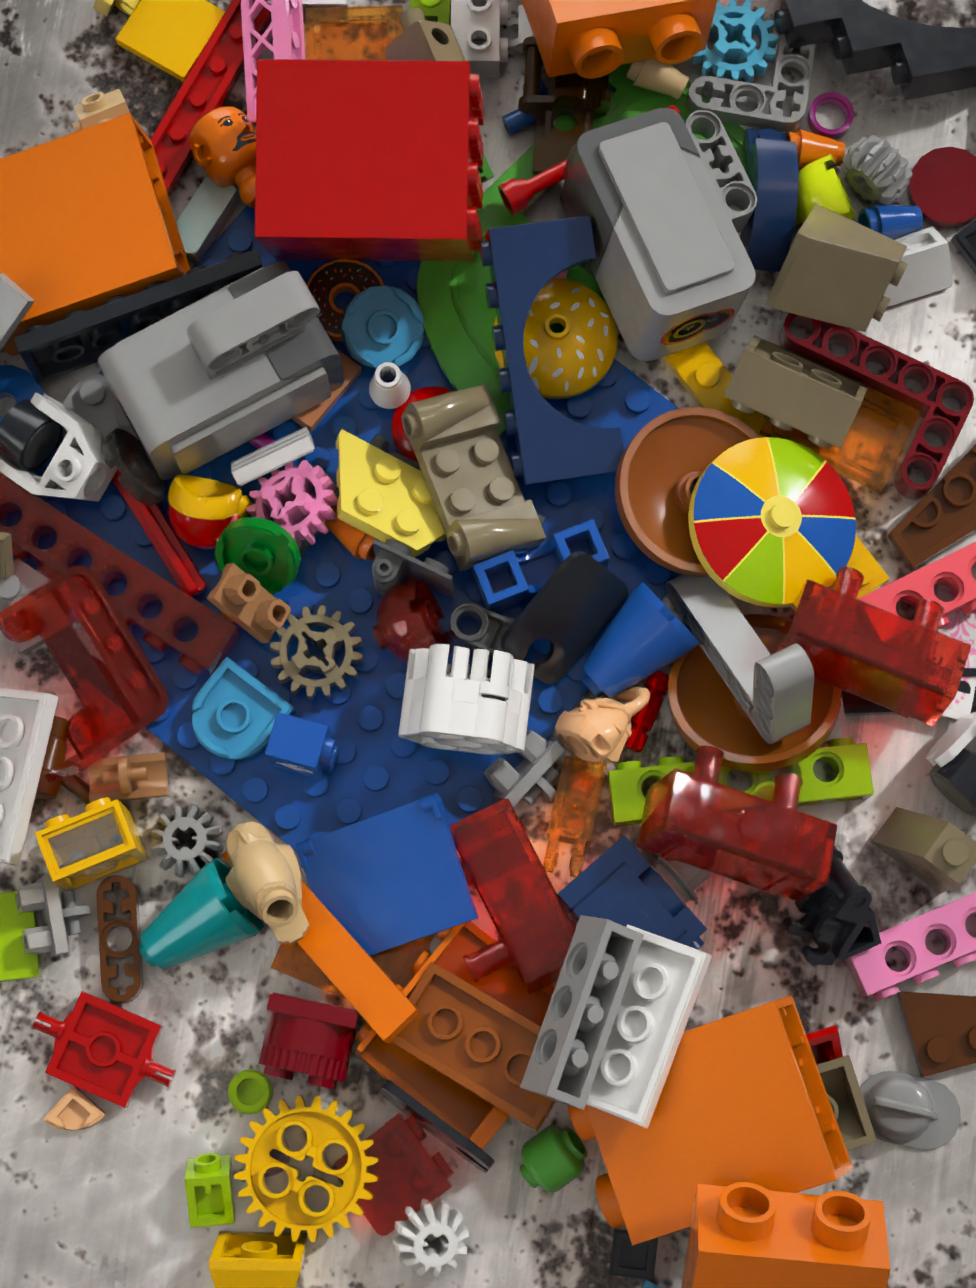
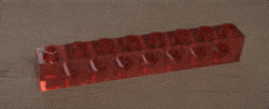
M0 473V532L11 533L14 557L21 561H24L27 556L40 564L37 568L38 572L56 584H59L61 579L75 587L72 594L91 607L96 602H99L110 610L107 617L124 629L129 630L131 625H134L145 632L142 639L162 653L167 648L171 649L181 656L177 662L193 674L199 676L204 671L211 676L242 636L237 626ZM14 510L22 512V517L18 524L12 527L3 526V519L7 513ZM46 533L57 534L54 546L47 550L38 549L37 544L41 536ZM83 555L92 557V563L88 570L81 573L72 571L73 562L78 557ZM116 578L127 580V587L122 594L117 596L107 594L108 584ZM150 601L161 602L163 608L157 617L153 619L142 617V609L145 604ZM189 623L198 626V633L193 640L189 642L177 640V632L181 626Z

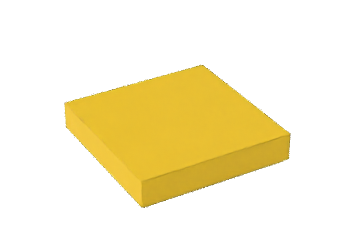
M141 0L115 39L119 46L184 82L225 11L206 0Z

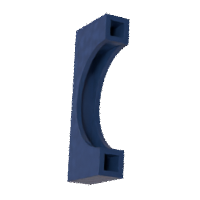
M590 215L488 229L485 234L486 240L479 242L482 266H490L492 283L485 285L488 308H496L498 325L492 326V339L495 351H502L504 368H498V380L501 394L508 393L510 410L504 411V422L507 436L514 435L516 452L510 453V463L514 477H520L521 486L617 472L620 458L624 452L621 428L587 426L567 418L554 409L535 387L526 366L523 347L526 319L532 303L540 290L560 273L579 265L591 263L596 258Z

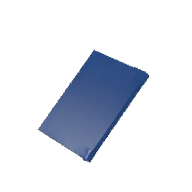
M437 792L422 797L417 801L296 844V852L301 868L304 869L310 890L369 956L478 919L446 819L447 815L444 805Z

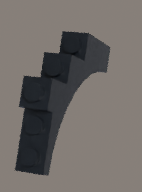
M781 0L779 10H776L774 13L776 31L779 35H785L788 50H791V48H801V46L832 42L835 58L842 60L846 75L891 67L893 82L896 86L900 85L905 100L976 87V27H942L913 22L874 8L862 0Z

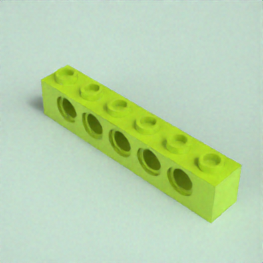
M853 737L829 741V747L818 748L807 758L785 767L792 775L791 785L787 787L776 785L771 779L770 771H741L747 775L750 782L749 789L743 792L733 790L727 781L728 773L738 770L720 766L701 756V761L684 763L683 756L665 757L658 759L659 766L641 767V761L615 764L616 770L609 771L607 774L613 827L666 822L667 819L685 820L758 812L774 808H794L866 800L874 794L867 743L855 744ZM824 761L830 764L834 770L833 781L822 782L818 780L813 772L814 763ZM692 775L703 778L707 784L706 794L702 796L689 794L684 786L685 779ZM648 780H656L664 787L665 795L661 800L650 801L642 794L641 785Z

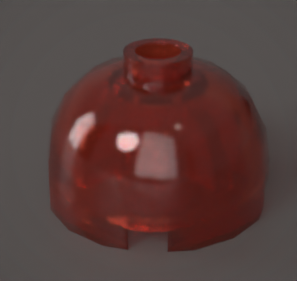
M415 575L397 583L386 591L380 599L376 610L378 624L373 626V634L379 647L382 650L388 648L397 659L408 663L410 649H430V646H433V644L450 645L449 654L452 649L449 631L442 634L440 632L439 619H444L442 610L424 580L417 582L418 576Z

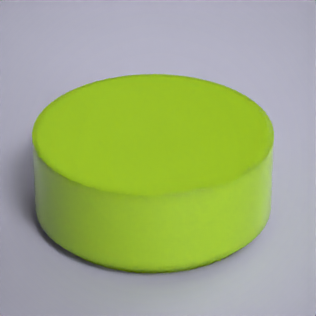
M241 1071L234 1076L229 1084V1100L232 1106L241 1113H259L271 1103L273 1098L272 1083L260 1071Z

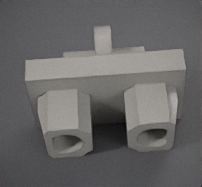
M527 729L524 752H518L524 759L515 769L505 759L498 758L484 771L485 777L495 789L491 795L500 804L505 802L510 807H514L521 798L530 806L540 796L552 802L557 797V792L551 784L560 774L551 765L565 750L556 741L546 740L534 731Z
M50 875L42 876L34 884L15 891V898L19 914L40 910L43 926L22 931L25 954L48 953V958H54L69 952L64 920L67 923L69 936L81 934L79 917L87 916L91 913L89 905H76L74 891L61 893L64 909H62L58 885L52 881Z

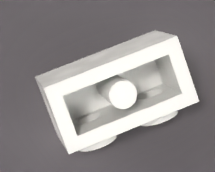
M451 0V28L465 60L470 61L472 74H479V78H499L500 63H508V38H500V25H508V0Z

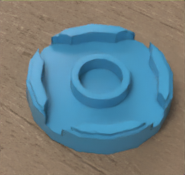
M392 286L369 287L355 295L344 309L340 324L342 340L350 355L366 367L377 369L380 364L385 362L394 363L399 367L412 359L421 347L424 336L423 313L414 298L402 289Z

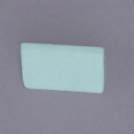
M205 177L179 217L177 225L188 260L194 264L199 263L241 200L239 189L231 185L222 188L214 184L210 178Z

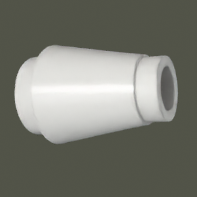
M391 362L380 364L369 384L371 399L375 404L386 409H394L403 405L409 398L411 391L410 382L406 375L397 365ZM386 380H394L390 383L384 382Z

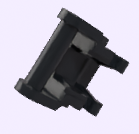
M827 845L821 848L805 868L803 884L794 896L796 907L801 913L806 914L800 919L787 917L783 920V925L788 933L796 936H810L817 944L818 948L804 946L801 949V953L807 962L815 965L832 966L836 959L842 961L881 944V939L874 912L869 907L872 901L871 894L866 887L859 886L844 865L843 854L837 846Z

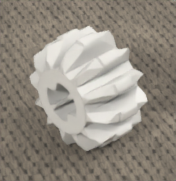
M422 1198L420 1210L417 1212L413 1208L406 1206L405 1213L409 1219L408 1221H395L394 1227L400 1235L393 1239L395 1250L401 1252L399 1260L404 1267L413 1265L414 1272L421 1277L430 1268L432 1274L440 1278L442 1266L445 1264L451 1269H456L457 1263L453 1257L454 1255L467 1254V1247L462 1241L469 1237L468 1228L465 1224H461L463 1216L459 1210L455 1208L449 1210L447 1202L441 1199L432 1208L428 1199ZM433 1234L436 1237L433 1241L430 1242L426 1239L428 1235Z

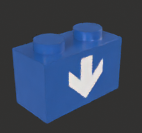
M277 712L265 755L273 767L322 780L325 770H333L338 746H335L336 740H334L329 726Z

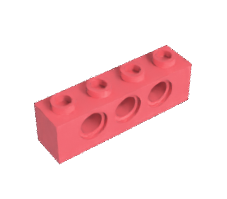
M976 542L856 600L853 606L857 613V620L874 652L887 647L889 653L896 651L912 642L910 635L923 628L927 634L933 633L950 623L947 616L962 610L964 616L976 612V580L971 573V568L976 566ZM943 584L949 587L953 594V600L950 602L939 600L934 594V585ZM900 602L910 604L915 610V619H902L896 612V604Z

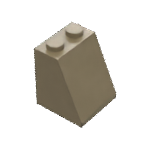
M815 204L794 239L765 305L777 310L866 332L872 319L880 322L891 300L884 296L889 283L897 287L908 266V263L901 261L908 246Z

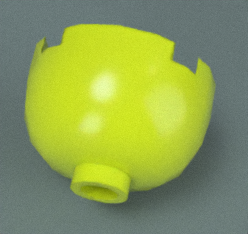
M831 154L814 160L800 170L794 226L801 223L803 225L815 204L848 219L856 218L841 175H836L834 168H828L836 164Z

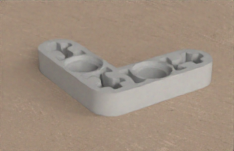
M780 35L771 86L713 76L696 78L691 83L687 96V106L690 112L707 110L716 114L721 122L761 129L769 128L778 132L796 130L801 125L807 108L816 44L801 46L799 54H791L793 48L788 50L785 35ZM786 68L798 69L803 79L797 83L787 82L782 77L781 71ZM703 91L710 93V103L702 102L701 95ZM724 94L730 95L727 107H722ZM742 96H748L755 100L757 108L751 112H744L736 106L735 101ZM785 96H793L790 117L783 116L782 107Z

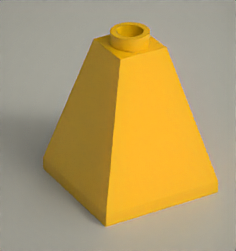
M219 1231L209 1259V1271L215 1288H296L307 1247L308 1233H301L299 1240L292 1242L291 1233H282L279 1237H276L274 1232Z

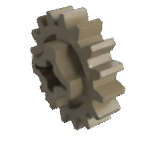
M320 605L317 615H311L310 610L305 606L302 608L303 618L297 619L292 614H289L287 617L290 624L288 629L284 627L275 629L277 635L281 638V642H271L270 649L280 654V656L270 660L271 665L276 669L284 668L278 675V679L281 684L292 680L290 690L293 694L296 695L302 688H306L308 699L313 700L316 690H322L326 699L331 698V687L336 685L343 692L347 690L343 680L346 676L357 679L358 672L352 667V664L363 663V655L354 652V649L363 645L361 637H350L356 629L355 624L351 621L341 625L343 615L339 610L332 617H328L326 608L323 605ZM323 626L330 629L323 633L311 631L309 627ZM295 637L299 643L298 651L291 657L292 660L289 661V647ZM306 640H309L312 646L315 645L318 649L324 647L323 651L328 666L315 656L309 658L311 655ZM345 644V658L339 668L335 663L336 652ZM311 672L323 674L325 678L313 680L304 676Z

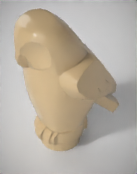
M253 821L239 823L229 832L227 837L226 851L232 864V869L225 878L226 883L234 897L244 908L249 909L260 920L268 924L278 943H290L292 945L305 938L304 935L310 928L302 908V877L294 851L290 845L277 844L268 829L261 824Z

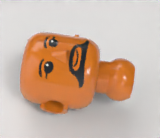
M228 106L214 109L198 120L191 130L189 144L196 163L202 166L214 184L222 188L231 185L236 188L238 187L241 201L245 205L255 208L256 129L248 117L235 107Z

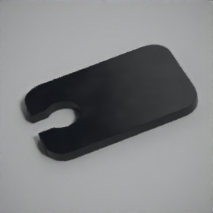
M584 551L572 553L563 561L505 631L501 638V649L503 652L513 655L514 659L523 660L527 655L529 646L535 640L540 638L549 639L551 644L550 650L543 659L534 664V676L546 684L556 683L567 674L622 608L628 598V587L621 579Z
M388 1080L383 1084L380 1094L387 1101L476 1168L487 1173L495 1163V1160L401 1088Z

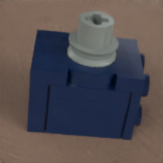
M624 835L557 894L555 901L567 915L570 914V918L576 925L580 915L608 919L626 927L628 924L698 950L705 944L699 936L707 928L687 907L686 903L690 900H698L694 890L707 880L711 873L701 859L687 846H684L669 861L663 857H658V864L653 867Z

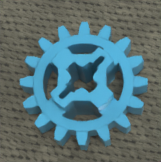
M717 0L709 33L710 42L714 44L713 50L710 51L708 45H706L705 50L699 51L692 57L693 64L703 63L702 76H707L712 72L719 78H729L738 81V78L743 77L746 82L752 83L754 71L762 76L766 74L767 63H773L776 54L773 48L777 45L778 35L770 34L773 32L774 20L763 21L765 13L763 7L753 12L750 10L751 0H746L743 6H737L736 0H729L728 6L725 7ZM755 33L759 39V50L756 49L757 43L752 40Z

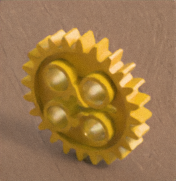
M297 1095L295 1108L291 1109L285 1099L279 1100V1114L276 1115L268 1108L263 1109L267 1122L263 1125L259 1122L251 1121L249 1125L256 1133L255 1137H241L239 1140L249 1150L248 1154H239L234 1157L238 1162L246 1164V1170L234 1174V1179L247 1180L248 1185L238 1193V1197L252 1196L254 1201L249 1205L246 1212L249 1214L260 1209L264 1213L259 1222L260 1227L267 1225L272 1220L276 1222L274 1236L279 1237L286 1228H291L292 1242L299 1240L302 1230H307L310 1241L316 1242L318 1229L323 1228L326 1235L332 1238L335 1236L334 1223L336 1221L346 1229L351 1227L347 1216L349 1211L359 1216L364 1214L362 1207L357 1202L359 1198L372 1200L374 1197L364 1187L365 1183L376 1182L379 1179L375 1174L367 1172L368 1166L379 1162L378 1157L366 1156L365 1151L375 1144V1140L361 1141L359 1135L365 1130L367 1125L362 1123L352 1127L349 1124L354 1115L353 1110L345 1112L342 1116L337 1115L339 1101L333 1100L327 1109H322V1098L316 1095L311 1107H307L303 1095ZM292 1125L301 1126L307 1133V1143L300 1151H293L285 1144V1132ZM333 1143L341 1144L348 1152L347 1163L341 1169H333L325 1161V1150ZM273 1149H276L298 1161H304L311 1156L314 1158L312 1163L314 1168L341 1178L343 1185L337 1187L315 1175L307 1176L303 1180L300 1178L301 1170L298 1167L273 1158L270 1153ZM273 1167H280L288 1174V1186L281 1193L273 1192L266 1183L267 1173ZM314 1185L324 1187L329 1193V1205L322 1211L310 1208L306 1200L308 1190Z

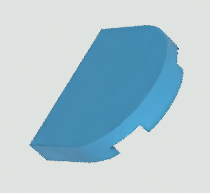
M226 657L194 699L191 716L192 727L200 744L214 756L226 760H243L258 754L268 745L277 712L292 715L295 708Z

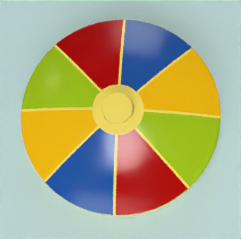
M773 437L755 438L730 447L715 458L700 475L689 504L688 524L690 538L703 568L726 592L756 606L780 608L808 601L825 591L839 578L853 551L856 519L852 500L844 482L835 469L818 453L791 440Z

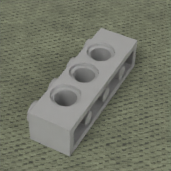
M580 915L520 1088L553 1101L584 1110L644 937L643 934L608 919Z

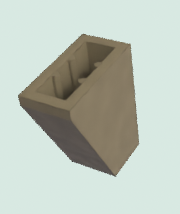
M899 807L894 809L871 841V843L940 894L960 885L976 863V841L948 821Z

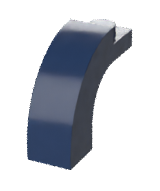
M746 129L743 147L748 165L749 180L756 192L757 204L747 225L741 231L740 239L755 270L780 272L790 250L796 218L799 177L796 142L788 141L786 133H781L774 129Z

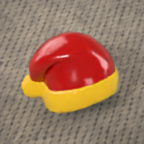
M187 474L176 475L168 492L170 523L179 538L187 544L200 549H216L217 540L229 523L248 516L249 513L246 511V507L253 504L246 495H242L241 489L237 486Z

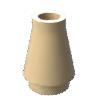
M657 59L633 62L625 75L626 78L633 81V86L669 95L677 100L689 80V77L683 75L671 64H663Z

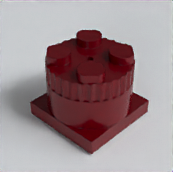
M274 992L270 994L267 1004V1010L270 1011L258 1062V1064L265 1065L263 1074L293 1080L295 1072L308 1075L307 1084L336 1090L337 1081L345 1083L356 1031H359L362 1016L353 1009Z

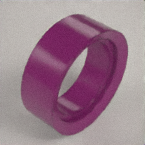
M823 93L817 96L810 106L807 117L808 126L815 134L837 140L849 131L854 119V108L849 99L840 93ZM824 105H835L843 111L845 123L837 129H826L817 122L816 111Z

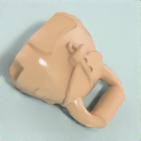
M631 686L613 698H609L606 695L592 700L584 699L580 702V707L574 708L569 712L565 710L559 716L554 728V735L561 741L563 747L568 752L582 760L596 763L603 760L618 762L624 745L632 734L631 717L648 703L650 692L644 687ZM618 701H625V702H628V703L622 704L621 702H618Z

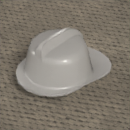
M883 1071L870 1076L860 1087L875 1136L880 1140L916 1149L933 1150L946 1145L957 1132L960 1124V1107L957 1099L945 1085L935 1080L898 1071Z

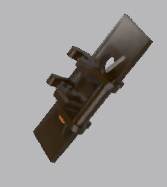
M531 36L523 40L522 50L526 54L523 96L519 98L518 109L524 114L536 115L532 174L538 175L568 159L571 148L577 144L580 136L593 129L594 119L607 115L611 107V91L608 90L609 74L589 79L583 78L577 73L556 76L553 95H540L541 68L544 63L535 38ZM560 116H570L575 120L576 126L569 131H560L554 126V120Z

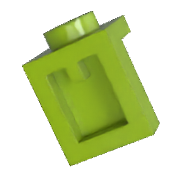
M204 1153L187 1160L184 1182L190 1228L235 1224L230 1155L219 1156L216 1153Z

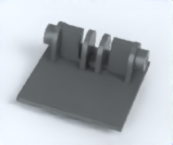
M376 539L373 540L375 560L371 571L375 589L380 595L392 596L396 594L405 576L444 595L453 597V576L447 574L449 571L448 567L431 558H426L424 562L409 556L410 550L396 541L387 539L384 544Z

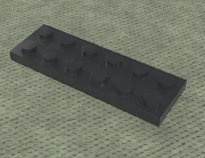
M257 250L248 253L245 251L236 252L229 255L225 261L215 265L194 267L182 277L168 282H153L143 291L129 296L119 295L112 297L104 305L88 311L77 310L65 316L64 320L53 324L32 326L24 334L14 337L19 354L37 384L97 363L101 354L115 346L118 342L263 266Z

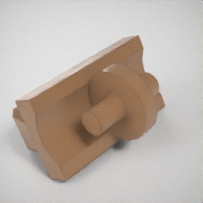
M234 563L225 565L220 581L207 597L208 601L221 610V616L226 621L236 622L260 643H269L275 629L283 626L291 611L290 606L281 599H276L260 585L256 578L251 574H246Z
M165 752L87 759L90 803L105 797H109L111 801L116 799L127 801L169 797L167 756Z

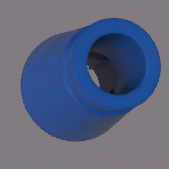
M870 204L867 209L860 210L858 223L894 239L913 231L921 230L923 216L919 206Z

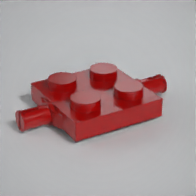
M81 991L73 1011L64 1021H60L40 1011L36 1019L50 1024L51 1027L37 1021L33 1023L32 1029L55 1038L54 1053L45 1071L46 1074L124 1108H128L136 1087L145 1077L169 1088L173 1080L157 1074V1072L172 1078L176 1074L175 1069H170L153 1061L154 1047L164 1026Z

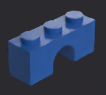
M594 519L553 534V538L549 542L531 551L515 554L511 550L473 565V577L486 609L496 613L534 598L570 554L577 551L588 553L607 568L609 555Z

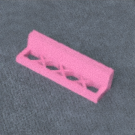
M241 0L247 117L253 126H256L257 59L263 50L268 47L274 53V59H306L302 0H270L271 5L268 3L269 0H256L254 4L253 0ZM263 7L271 12L272 23L261 35L255 30L254 20Z

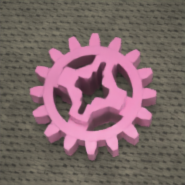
M302 460L297 468L293 462L285 465V470L279 471V469L271 471L272 477L270 479L259 477L258 482L262 486L261 490L250 491L249 496L256 504L246 507V511L252 517H259L271 521V517L276 524L290 533L298 544L299 549L301 540L306 539L313 545L315 543L314 534L317 531L324 534L329 531L324 522L326 519L333 520L337 517V514L331 509V506L337 504L338 497L333 492L337 487L319 465L313 468L307 460ZM313 486L315 487L316 494L311 490Z

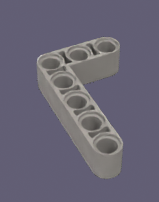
M682 574L667 581L666 591L674 609L689 631L700 642V647L762 738L768 744H773L809 726L811 723L814 670L803 648L795 643L771 655L729 594L710 576L697 577Z

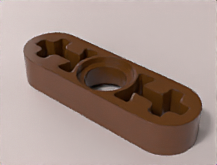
M113 875L100 883L96 894L101 986L109 999L120 1003H127L136 999L143 989L142 955L139 950V945L141 944L139 895L132 881L120 875ZM120 884L122 890L129 892V897L121 900V913L125 915L131 912L130 921L113 919L107 922V914L116 915L115 903L106 899L107 893L114 892V885ZM123 926L130 930L132 942L126 950L117 952L109 946L108 936L114 928ZM133 956L134 963H124L125 975L134 979V984L126 987V994L120 995L119 989L111 986V981L119 977V965L112 964L109 966V958L126 959Z

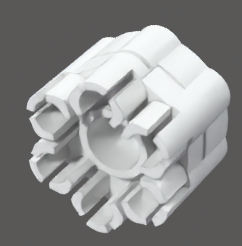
M433 644V646H430V649L409 650L399 737L430 748L484 755L524 752L534 664L514 659L510 653L494 650L490 679L488 678L489 650L474 649L471 675L469 674L470 664H468L469 648L454 646L452 668L451 664H447L450 648L448 644Z

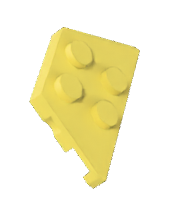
M341 429L335 442L336 449H338L339 464L336 471V482L339 488L337 518L383 543L390 539L404 545L410 550L409 556L413 558L427 551L432 543L445 540L447 536L422 471Z

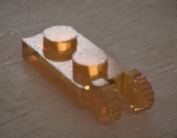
M565 755L547 830L548 844L543 863V870L545 872H554L558 864L560 842L575 845L569 864L570 876L577 877L582 873L586 848L591 845L608 770L607 763L589 762L581 758Z

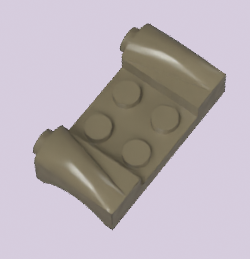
M483 384L408 404L401 416L403 429L414 450L447 536L448 547L455 557L459 570H467L477 563L511 550L519 552L538 548L546 539L532 500L524 501L517 480L514 477L512 467L496 429L501 421L487 385Z

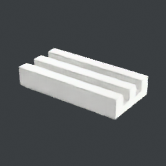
M307 427L231 462V473L237 484L242 486L313 452L315 449L314 442Z

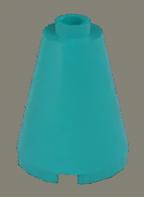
M215 858L211 862L206 863L141 933L142 944L139 945V950L144 960L150 966L154 967L157 965L165 970L254 937L264 928V921L260 920L249 909L244 908L228 887L225 878L232 868L220 858Z

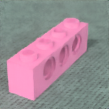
M976 892L880 932L881 944L845 959L860 997L873 994L875 1001H879L900 992L897 983L912 977L915 985L940 975L937 966L951 960L955 968L976 960V938L969 935L965 928L966 918L969 915H976ZM930 931L939 933L945 941V948L940 955L931 953L925 945L926 935ZM889 948H897L905 956V966L900 972L891 970L885 962V955Z

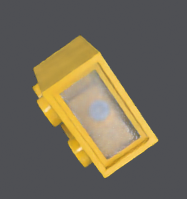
M109 797L95 800L85 806L86 812L72 818L69 817V814L56 816L44 822L45 829L35 832L52 881L64 890H76L149 860L131 812L118 799L111 801Z

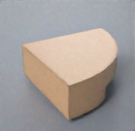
M72 1086L43 1120L56 1128L81 1130L94 1126L108 1114L80 1089Z

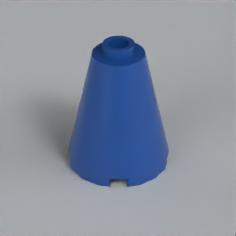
M642 582L634 588L581 667L586 672V675L581 680L598 698L604 693L609 698H613L693 651L700 642Z

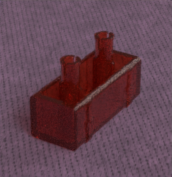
M839 568L832 589L807 579L788 611L774 653L797 643L809 657L815 679L894 710L898 715L907 719L911 717L934 726L957 694L971 645L937 631L941 617L944 614L943 606L936 601L920 600L916 607L914 619L910 621L856 599L860 586L864 581V576L854 568Z
M704 745L696 749L693 774L675 768L648 789L637 848L658 854L661 858L669 861L676 860L761 889L763 893L769 895L776 894L794 901L804 898L827 884L837 824L797 811L800 790L803 785V780L800 777L788 773H780L775 776L771 802L718 783L724 752L717 747Z
M506 798L449 827L455 847L461 857L459 860L468 887L472 886L473 890L477 889L499 934L497 936L498 941L468 956H463V959L474 982L511 964L512 968H516L530 995L557 982L576 925L566 913L528 838L527 829L523 821L519 820L509 798Z

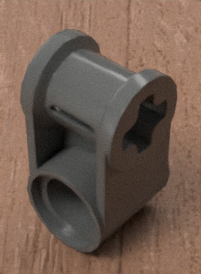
M466 603L457 607L452 613L449 633L454 643L460 647L469 648L472 652H474V649L489 650L488 660L493 662L494 650L502 651L501 638L515 619L499 615L477 604ZM466 616L474 617L480 623L481 629L474 635H465L459 631L457 622Z

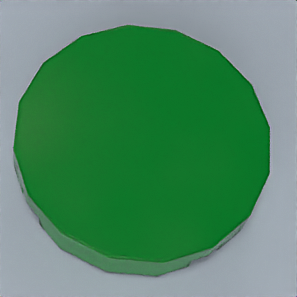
M259 517L240 518L229 523L217 540L214 554L221 572L226 564L234 563L246 574H251L256 578L260 585L270 594L282 591L283 587L288 584L290 585L294 581L301 562L298 544L290 533L275 522Z

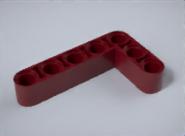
M789 313L785 318L779 335L781 347L868 385L867 392L923 418L897 470L894 482L895 488L904 498L916 500L926 496L937 481L973 406L974 394L970 386L955 377L851 328ZM802 326L808 330L810 337L807 339L796 338L792 335L790 328ZM840 344L845 347L848 355L844 357L834 356L830 353L828 345ZM870 361L880 363L884 367L885 373L882 375L872 374L867 369L866 363ZM914 379L918 381L923 388V392H910L905 387L904 380ZM952 397L956 399L960 404L961 410L951 411L947 409L942 402V398ZM932 432L939 435L943 440L944 446L938 448L930 446L925 440L924 434ZM918 469L923 472L926 477V483H913L907 475V470Z

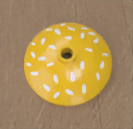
M564 278L551 279L540 290L532 303L526 319L523 338L526 366L535 387L542 397L547 399H565L580 395L597 385L607 374L613 363L617 350L618 334L616 322L605 301L592 289L579 282ZM497 316L494 322V326L498 325ZM559 323L565 330L561 333H554L549 326ZM493 345L496 360L500 368H504L502 351H495Z

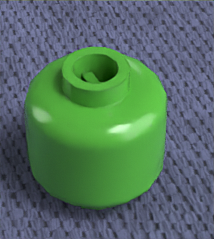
M550 1125L522 1146L521 1155L524 1163L520 1166V1171L531 1187L536 1188L540 1186L548 1192H557L584 1172V1158L587 1157V1151L580 1138L571 1128L565 1127L562 1129L559 1126Z

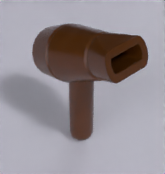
M54 716L35 799L42 801L56 799L62 785L87 805L90 803L89 784L65 766L68 720Z

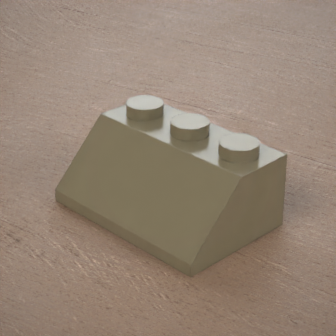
M754 335L741 355L724 396L732 400L730 404L736 409L749 414H753L756 410L769 416V422L776 427L786 431H792L793 428L809 434L808 439L814 444L830 449L832 445L841 448L862 404L868 385Z

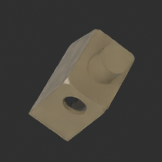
M420 8L408 9L400 14L399 18L403 33L387 46L385 52L386 60L466 61L452 28L447 23L426 21L423 10Z

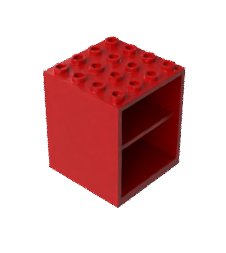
M257 59L255 238L276 260L335 261L338 259H350L357 261L474 262V251H480L479 242L482 241V226L477 209L483 208V184H481L478 168H483L484 149L479 126H484V100L481 92V83H479V74H472L470 61Z

